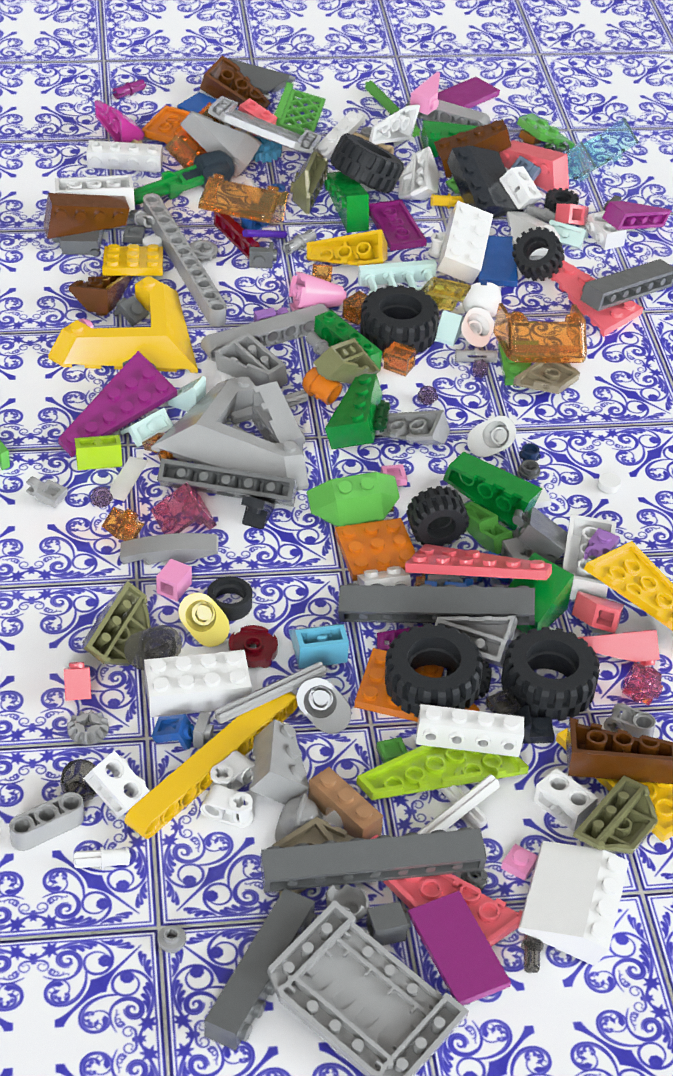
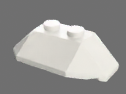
M430 147L414 153L411 161L403 170L399 182L398 197L400 199L423 200L431 198L432 194L438 193L439 171Z

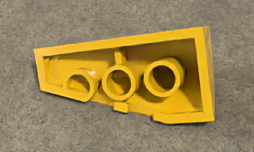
M382 229L307 242L308 261L361 266L381 264L388 259L387 241Z

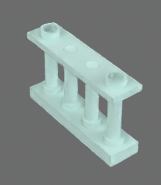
M435 259L359 266L358 284L359 286H369L370 291L368 295L373 291L376 292L378 289L377 285L388 284V286L393 285V287H397L396 283L407 282L409 287H414L418 291L422 290L426 295H430L436 303H445L447 285H436L434 281L437 268ZM426 281L428 286L417 287L415 282Z

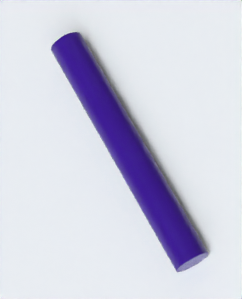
M244 229L242 232L244 237H287L286 231Z

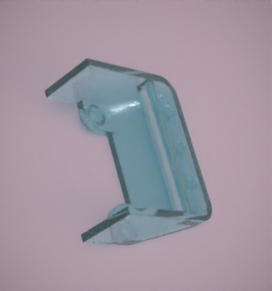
M625 117L585 143L581 141L565 152L568 158V177L575 181L579 179L581 182L590 176V172L611 160L613 162L618 161L623 157L622 153L639 143Z

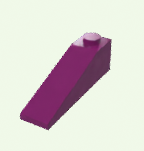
M610 201L605 208L602 218L617 230L664 227L671 210L626 201Z

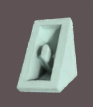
M443 310L434 341L454 346L461 334V324L464 317Z
M201 376L178 389L177 396L166 403L169 406L188 412L206 395V378Z

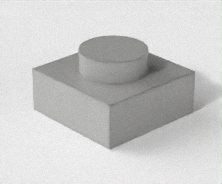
M200 711L193 730V748H202L206 741L212 738L214 725L210 724V713Z

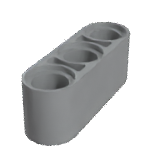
M68 792L12 818L9 823L12 847L18 851L30 850L80 826L84 821L82 796L75 792Z

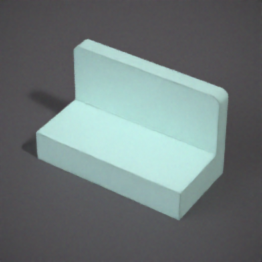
M550 219L549 225L553 226L560 235L561 244L581 249L584 239H588L589 236L585 229Z
M162 408L126 427L120 433L123 435L129 432L136 446L140 447L168 431L173 424L165 409Z

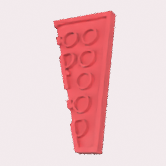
M562 261V268H558L559 272L557 274L553 273L552 278H550L559 284V289L562 292L565 291L568 294V299L583 315H587L591 319L590 323L600 329V334L603 337L642 314L643 307L632 300L600 311L581 301L585 282L595 279L566 261Z
M424 544L405 563V572L547 580L552 574V564L544 563L542 560L531 561L480 553L478 550H462Z
M375 835L371 839H376L379 835ZM453 874L382 881L409 909L460 891L491 947L516 930L520 924L523 911H514L506 906V902L499 898L494 900L482 894L480 888Z

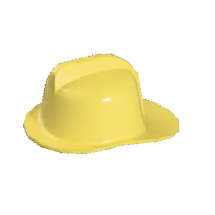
M192 593L182 600L178 610L179 618L192 636L201 645L207 647H215L222 644L228 637L230 625L225 613L215 601L203 593Z

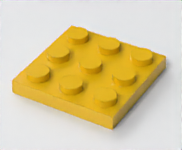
M110 244L104 246L102 275L163 276V246L156 244L148 246Z

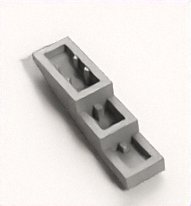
M175 533L123 541L120 547V560L123 565L146 559L149 565L169 559L185 563L218 554L219 537L217 534Z

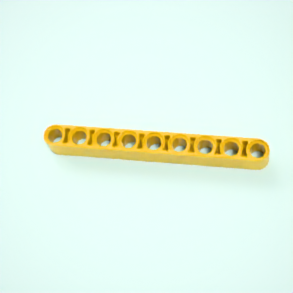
M293 692L286 693L235 718L132 806L125 816V824L145 839L151 838L213 783L210 776L213 766L219 764L234 751H238L245 756L253 749L254 737L274 719L284 722L293 714L298 707L297 695Z

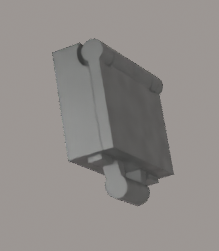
M104 229L52 238L55 243L60 242L59 246L62 249V254L98 256Z
M532 507L525 513L520 509L514 511L513 523L520 527L517 539L543 558L555 563L565 552L567 532L535 507Z

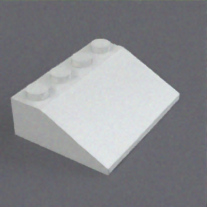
M543 841L538 853L518 931L595 966L610 948L629 861L606 850Z

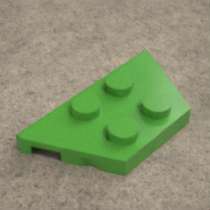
M534 113L519 117L516 124L536 139L548 143L554 142V144L558 145L559 143L563 145L565 141L569 145L570 150H573L575 143L562 135L558 128L550 126L547 120L539 118Z

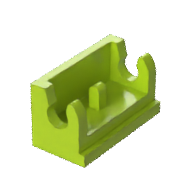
M119 435L74 438L78 470L122 467V449Z

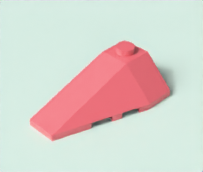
M656 629L577 637L578 639L583 638L588 643V647L591 646L597 654L640 662V666L655 665V660H660Z

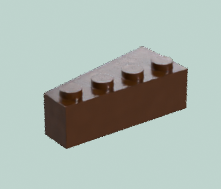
M503 119L434 142L446 179L452 177L447 163L452 148L474 146L498 151L499 153L511 147L508 129Z
M48 193L43 228L47 239L127 226L129 206L125 196Z
M570 717L566 737L568 776L620 780L623 776L639 782L673 784V742L645 735L637 738L629 734L628 731L618 729L616 733L604 730L602 725L591 723V726L579 724V719Z

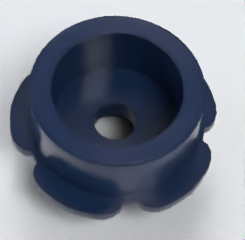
M528 443L523 445L519 456L524 461H538L541 457L539 454L540 449L537 445Z

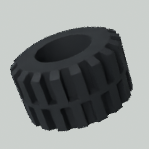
M536 227V230L530 228L528 229L529 232L525 233L524 231L521 233V238L517 237V244H513L514 251H512V256L520 273L524 274L525 278H531L532 281H537V279L545 281L546 277L552 278V274H557L559 272L558 268H562V261L565 260L564 249L558 236L553 231L550 232L545 227L543 230L541 227ZM540 248L548 249L547 254L539 260L529 259L535 250Z
M437 486L436 488H427V491L419 492V495L414 496L411 499L412 502L408 504V510L406 511L408 521L416 541L421 542V545L444 546L445 544H452V541L461 538V534H465L466 528L469 526V516L460 494L455 489L451 490L450 487L442 488V486Z

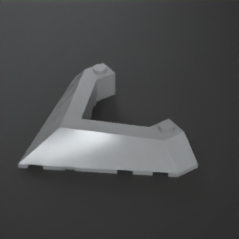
M249 377L232 378L216 384L151 446L153 451L160 452L165 450L172 453L173 457L189 462L193 461L202 465L295 479L298 484L297 490L308 489L309 487L304 454L295 441L273 443L225 425L231 412L252 406L253 387L255 385Z

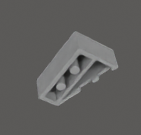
M277 381L253 387L252 422L263 438L273 443L295 441L303 452V444H305L304 433L300 430Z

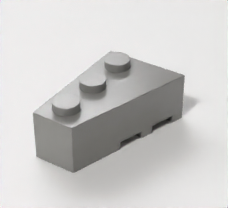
M249 332L214 351L217 370L235 378L249 377L255 386L277 381L279 387H282L288 383L286 364Z
M516 616L437 617L434 626L445 624L447 628H451V626L457 628L461 634L464 632L471 638L470 641L473 640L479 647L484 662L503 667L505 653L512 641L518 620Z
M274 719L254 737L252 758L255 760V766L251 768V775L254 777L253 782L249 785V790L286 805L289 800L300 797L310 787L294 728L289 724H284Z

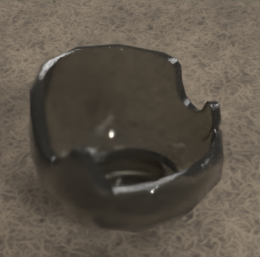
M84 759L69 761L63 768L60 778L63 794L75 792L82 796L83 802L92 800L97 793L84 780V777L96 765Z

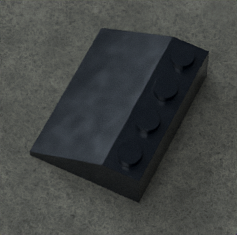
M474 146L452 148L447 163L465 204L491 213L493 218L507 216V211L524 212L523 209L518 210L499 180L507 171L498 151Z

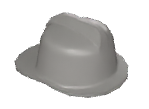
M311 678L299 687L296 697L297 704L300 710L319 730L333 734L339 733L347 727L351 719L350 705L330 682L322 678Z
M304 793L302 797L289 800L284 806L275 830L276 842L315 817L323 819L321 811L315 802L308 799L307 794Z

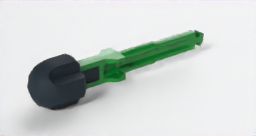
M220 150L196 156L193 166L176 172L165 171L161 175V180L135 188L134 203L135 205L142 204L143 197L149 193L157 194L160 197L168 195L171 200L177 198L182 192L200 185L205 190L223 186L231 180L234 174L235 167L232 158Z

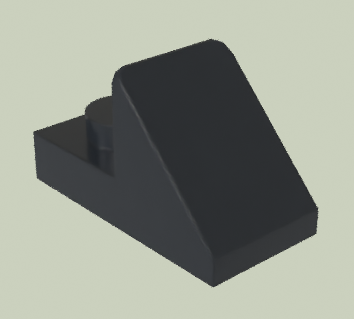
M243 495L241 505L246 506L242 524L263 529L275 505Z
M528 705L511 714L524 717V738L522 744L554 742L555 736L551 717H531Z

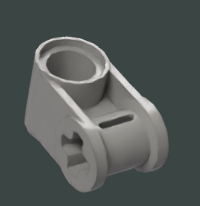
M624 703L615 704L612 709L613 714L604 722L605 730L617 733V730L621 729L628 731L629 734L640 738L642 735L653 737L656 724L653 715L632 708Z

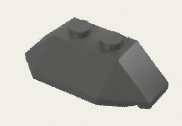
M227 58L240 68V72L244 77L247 76L250 79V83L254 88H258L266 95L269 92H278L286 86L287 82L292 83L296 78L286 73Z

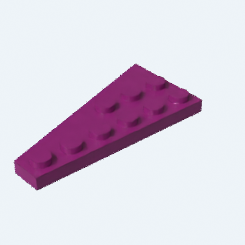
M137 351L58 438L59 445L71 457H74L76 455L74 438L111 435L176 397L177 389Z

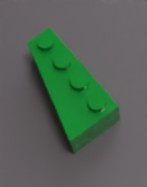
M423 120L421 134L423 147H430L433 157H438L434 142L457 135L460 132L472 130L478 126Z
M341 172L327 173L325 189L332 199L346 232L369 231V194L360 183L349 178L347 175Z
M376 373L362 374L355 377L326 425L325 431L331 449L374 443L376 411L383 395Z
M462 452L449 464L443 478L445 482L474 503L498 515V520L512 530L519 527L513 523L514 511L517 509L522 510L523 513L529 511L535 506L543 489L466 452Z

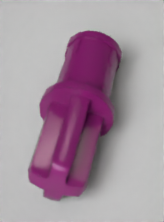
M143 79L132 83L126 82L123 86L113 88L112 92H116L113 93L115 99L127 95L132 96L135 92L144 90L146 83Z

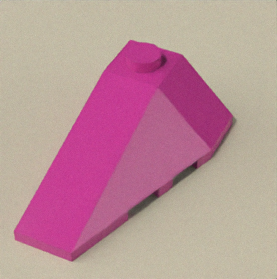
M95 100V116L115 142L131 143L133 139L137 141L144 139L143 130L133 120L119 110L99 100Z

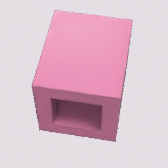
M170 559L156 576L157 594L178 601L192 584V567Z

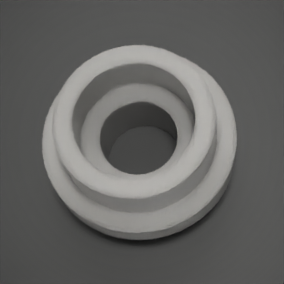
M169 925L159 931L157 941L163 951L176 953L185 945L186 933L179 926Z

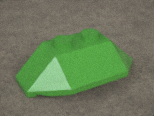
M379 472L331 479L306 492L311 514L336 527L382 521L400 498L395 476Z

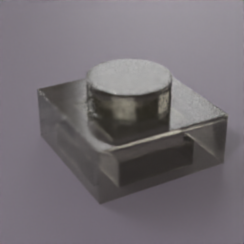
M508 689L486 697L485 705L492 713L511 715L521 708L519 702L510 695Z

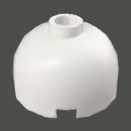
M488 282V286H481V283L468 286L462 293L463 297H461L464 311L467 313L472 308H482L491 317H494L502 305L500 288Z

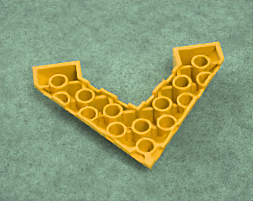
M149 275L135 284V297L150 312L151 327L91 328L76 320L61 330L48 355L50 360L62 367L72 368V364L84 365L85 368L101 369L102 366H114V369L121 370L123 362L131 359L139 351L148 361L156 366L158 371L177 372L178 369H188L190 373H198L178 292Z

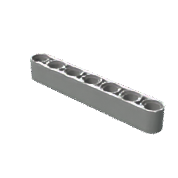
M324 304L313 305L207 335L202 339L200 345L207 356L214 362L216 361L214 351L247 332L265 347L307 336L308 333L314 332L315 316L329 311V309Z

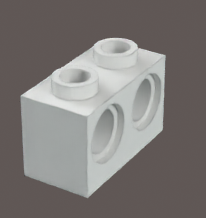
M524 167L511 168L499 179L518 210L526 209L529 204L534 205L543 197Z
M605 211L588 214L585 230L604 250L624 246L627 230H617L602 218Z
M115 751L84 777V780L118 818L124 815L150 791L146 787L144 780L140 776L135 775L128 767L127 761ZM105 769L111 770L114 777L109 776ZM123 789L128 790L131 793V797L126 796Z
M556 768L536 784L533 801L574 832L596 808L598 798L590 790L585 789L574 781L571 776Z

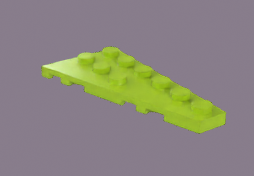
M422 745L358 775L356 784L371 800L447 788L453 785L459 786L481 782L488 775H493L496 779L528 774L529 766L520 757Z

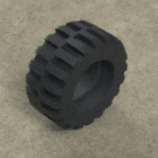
M345 133L340 137L330 157L331 165L341 173L362 185L382 193H390L394 190L404 170V163L395 155L368 140L349 133Z
M393 285L387 286V288L381 287L376 292H371L363 301L360 333L378 347L382 354L388 353L390 356L400 355V357H406L409 354L411 356L417 355L419 351L422 353L429 348L436 339L439 319L438 306L430 295H426L422 290H415L414 287L407 288L403 285H398V287H393Z
M431 623L423 624V627L413 626L409 628V632L403 631L389 645L385 663L386 691L392 697V701L396 706L399 707L401 705V710L408 714L410 712L414 713V716L417 718L421 704L468 709L480 692L483 659L479 647L473 640L470 641L471 638L464 632L462 634L459 633V630L452 626L451 628L445 627V624L431 626ZM426 665H437L450 670L452 674L440 678H431L417 673L415 669Z
M542 627L541 630L531 629L527 634L524 632L517 636L508 645L501 675L502 690L506 697L508 696L509 702L513 706L517 705L518 710L528 705L531 717H551V721L552 719L563 721L568 716L573 718L579 715L580 712H584L594 699L600 672L599 659L592 647H588V643L583 638L578 639L577 635L572 632L566 633L560 628L551 630L549 627ZM534 670H555L565 675L566 678L551 679L537 674Z

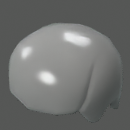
M345 883L340 889H336L334 885H331L326 891L327 907L335 900L354 915L356 921L362 919L367 914V908H369L370 903L367 893L361 888L352 887Z

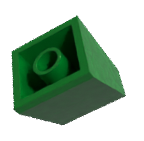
M533 553L528 560H542L544 563L552 564V574L547 580L514 578L508 588H516L517 586L535 588V625H517L516 629L526 634L531 629L541 630L542 627H549L568 609L574 579L572 573L536 553Z

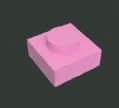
M403 464L381 466V473L395 476L397 486H407V476Z
M515 844L502 861L501 869L525 881L534 869L538 855Z

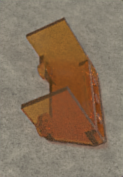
M213 174V176L208 177L199 200L198 208L264 223L283 222L289 192L279 191V187L268 185L267 188H258L230 182L224 179V175Z
M503 303L498 304L493 333L509 360L526 363H583L587 355L586 320L576 304H572L570 314L565 317V322L528 321L523 313L518 311L508 313Z

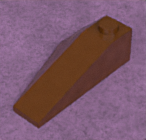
M223 55L203 76L200 89L213 98L218 99L223 96L238 102V107L248 99H252L265 109L271 103L258 88L252 86L247 76H243L240 68Z
M101 273V276L88 277V281L84 283L83 280L75 281L69 286V291L88 312H96V315L105 316L115 309L116 304L119 302L133 276L102 275Z

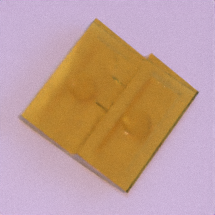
M433 277L421 290L426 295L432 297L439 309L453 311L458 301L463 302L471 286L465 283Z

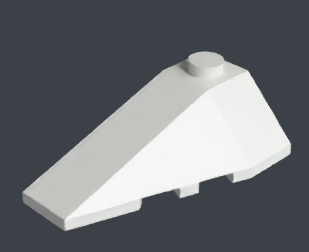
M408 105L374 125L369 141L376 145L411 140L420 105Z
M507 211L508 225L511 227L510 235L513 236L512 245L517 244L516 239L517 237H522V232L525 231L527 233L530 228L536 230V227H541L542 230L544 227L548 228L560 240V235L553 226L525 212ZM537 249L530 256H545L548 249Z

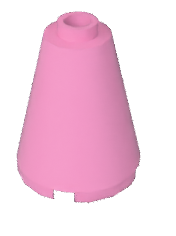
M296 272L297 276L293 275L291 279L289 297H293V303L289 304L292 311L317 304H324L327 308L338 307L346 301L347 293L340 285L303 272Z

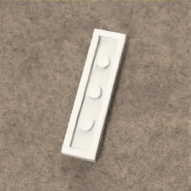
M349 111L320 141L314 151L319 152L324 158L329 160L340 137L345 133L354 134L366 121L365 115Z

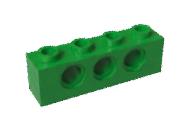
M332 310L315 316L314 332L321 339L326 340L329 347L355 338L379 370H381L382 351Z

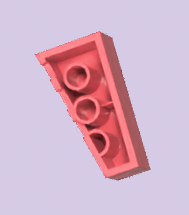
M515 140L510 141L511 147L499 152L501 160L507 169L511 168L519 156L540 167L542 172L534 180V184L548 192L550 189L553 191V188L557 190L559 188H562V190H565V188L569 189L567 154Z

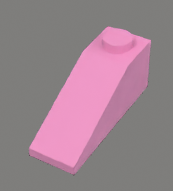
M440 72L433 74L411 92L410 105H420L419 112L423 114H430L438 106Z

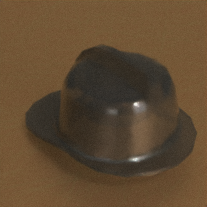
M158 625L131 635L125 642L124 653L132 666L144 670L145 659L178 656L181 652L182 641L175 629L166 625Z

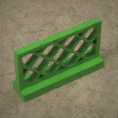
M287 82L274 114L278 117L276 125L300 135L305 131L303 128H308L310 131L315 132L326 99L293 89L294 84Z

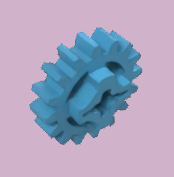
M253 136L261 142V145L252 160L256 163L258 161L271 163L272 159L277 161L278 157H281L282 145L259 136Z

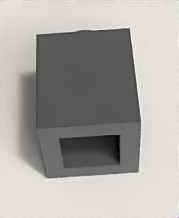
M400 901L367 908L366 927L372 938L382 946L406 941L407 931L411 928V920L408 912L403 911Z

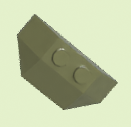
M316 151L310 155L300 171L296 173L295 182L292 181L290 193H293L292 201L306 214H310L328 173V159Z
M126 581L103 609L82 642L83 648L103 664L131 665L151 632L149 612L146 605L148 603L147 595L132 583Z
M623 776L575 830L573 837L598 850H606L613 854H633L658 822L653 803L649 797L648 787L629 777Z

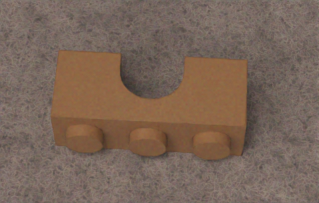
M328 767L309 780L308 799L315 802L324 816L335 810L342 819L344 830L347 831L348 835L365 840L371 839L375 835L381 836L383 815L334 770Z

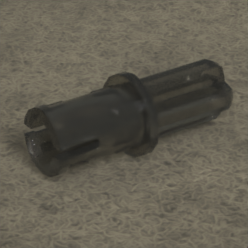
M524 934V940L521 942V948L524 950V970L527 973H538L540 970V951L543 950L544 944L540 939Z

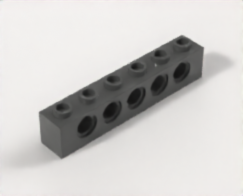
M161 458L157 481L161 486L243 498L244 495L269 503L293 507L298 486L296 480L291 478Z

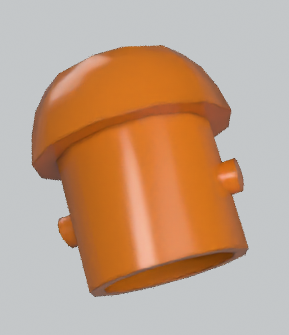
M316 367L311 368L305 374L302 381L303 389L308 396H314L315 399H320L326 405H331L339 397L343 388L340 382L327 380L325 377H322L317 372Z

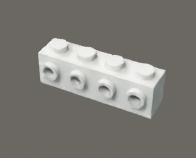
M89 140L87 168L161 172L163 145Z
M425 704L420 705L416 730L417 745L519 757L524 738V717Z

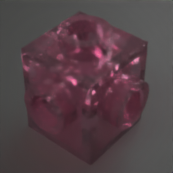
M634 662L623 680L622 693L629 696L635 702L644 703L649 706L653 698L658 699L663 690V685H661L662 674L652 667H645Z

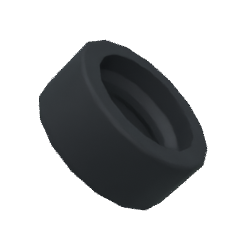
M226 576L216 579L209 585L207 595L215 601L229 621L242 619L249 614L252 609V588L245 580ZM223 594H236L242 597L243 600L230 604L220 602L216 598Z

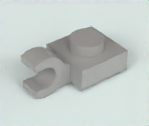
M31 476L26 481V484L30 485L26 492L55 508L68 495V488L49 479L44 483Z

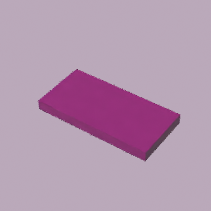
M475 76L438 92L437 99L470 109L499 96L500 90Z
M402 199L369 204V216L378 230L382 229L390 251L427 246L425 236Z
M460 891L408 910L410 920L451 996L462 1006L510 987L511 981Z

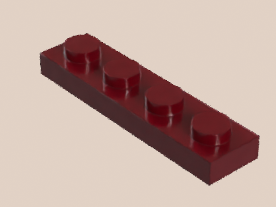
M221 206L214 208V225L249 259L250 247H260V244L252 237H244L242 234L244 229Z

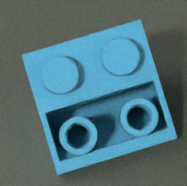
M344 624L289 630L299 669L306 668L317 662H322L323 665L348 662L349 640Z

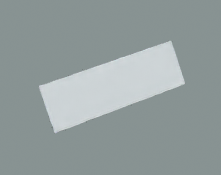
M130 456L105 497L125 501L148 460Z

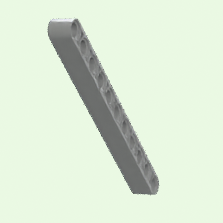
M154 193L146 194L143 197V211L155 220L154 225L150 224L153 232L162 239V246L207 322L214 327L224 326L226 324V303L160 196Z

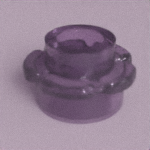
M480 359V361L475 360L473 363V377H480L482 379L484 375L487 376L488 363H485L483 359Z
M423 386L420 388L417 398L423 404L430 405L438 399V395L434 387Z
M97 487L92 491L90 499L93 505L103 508L111 503L113 496L108 488Z

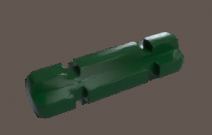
M381 400L377 406L374 429L379 430L380 433L384 432V429L387 428L390 403L385 402V400Z

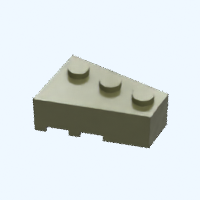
M355 338L331 346L313 362L317 372L322 377H325L327 380L352 384L357 376L377 374L380 371Z

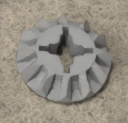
M198 240L190 243L194 253L202 262L204 260L211 261L212 258H216L218 247L213 242Z
M92 709L89 713L80 711L78 716L72 715L71 721L67 723L69 737L76 743L84 745L100 742L107 736L109 731L108 719L104 718L101 712L95 714ZM87 723H91L92 726H90L87 732H85L84 726H86Z

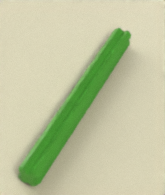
M373 81L365 82V89L391 115L401 110ZM416 124L413 129L412 137L420 135L419 132L421 130Z

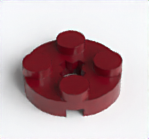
M248 625L242 627L240 632L235 635L234 633L231 634L228 651L245 650L248 668H268L277 656L278 640L275 635L273 637L268 633L267 628L258 625ZM252 644L256 645V648L249 647H251Z

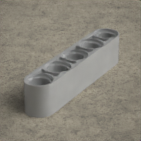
M438 100L437 108L430 114L426 115L418 112L417 118L428 121L472 126L490 124L489 116L483 112Z

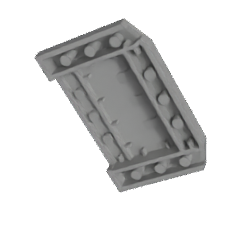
M223 96L218 98L208 111V114L221 122L301 153L312 154L322 138V135L307 129L300 135L236 110L238 102Z
M334 900L268 967L267 974L278 1000L365 1076H415L467 1017L469 1011L447 992L443 996L355 924L356 917Z

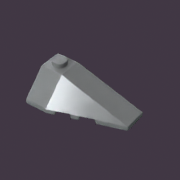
M191 111L180 124L207 152L220 150L228 154L232 158L235 167L233 176L236 178L249 165L261 145V142L248 132L230 128L228 124L222 125L214 122L212 118Z
M444 410L389 413L387 428L382 433L376 430L375 435L422 445L445 444L450 428Z

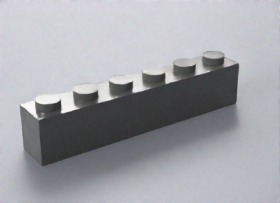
M658 259L585 282L580 300L595 310L600 311L672 287L673 266Z
M284 888L205 1018L204 1037L235 1051L241 1041H247L251 1034V1024L255 1017L259 1019L262 1016L266 1006L265 1000L268 995L273 996L275 993L267 974L268 967L317 918V914L314 913L315 901Z

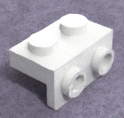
M399 566L388 567L387 571L378 572V570H366L364 574L357 575L359 585L370 586L377 583L384 586H395L397 584L411 586L410 574L406 573Z

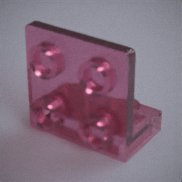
M187 482L151 509L164 534L180 533L195 521L199 525L204 524L209 530L217 525L201 496Z

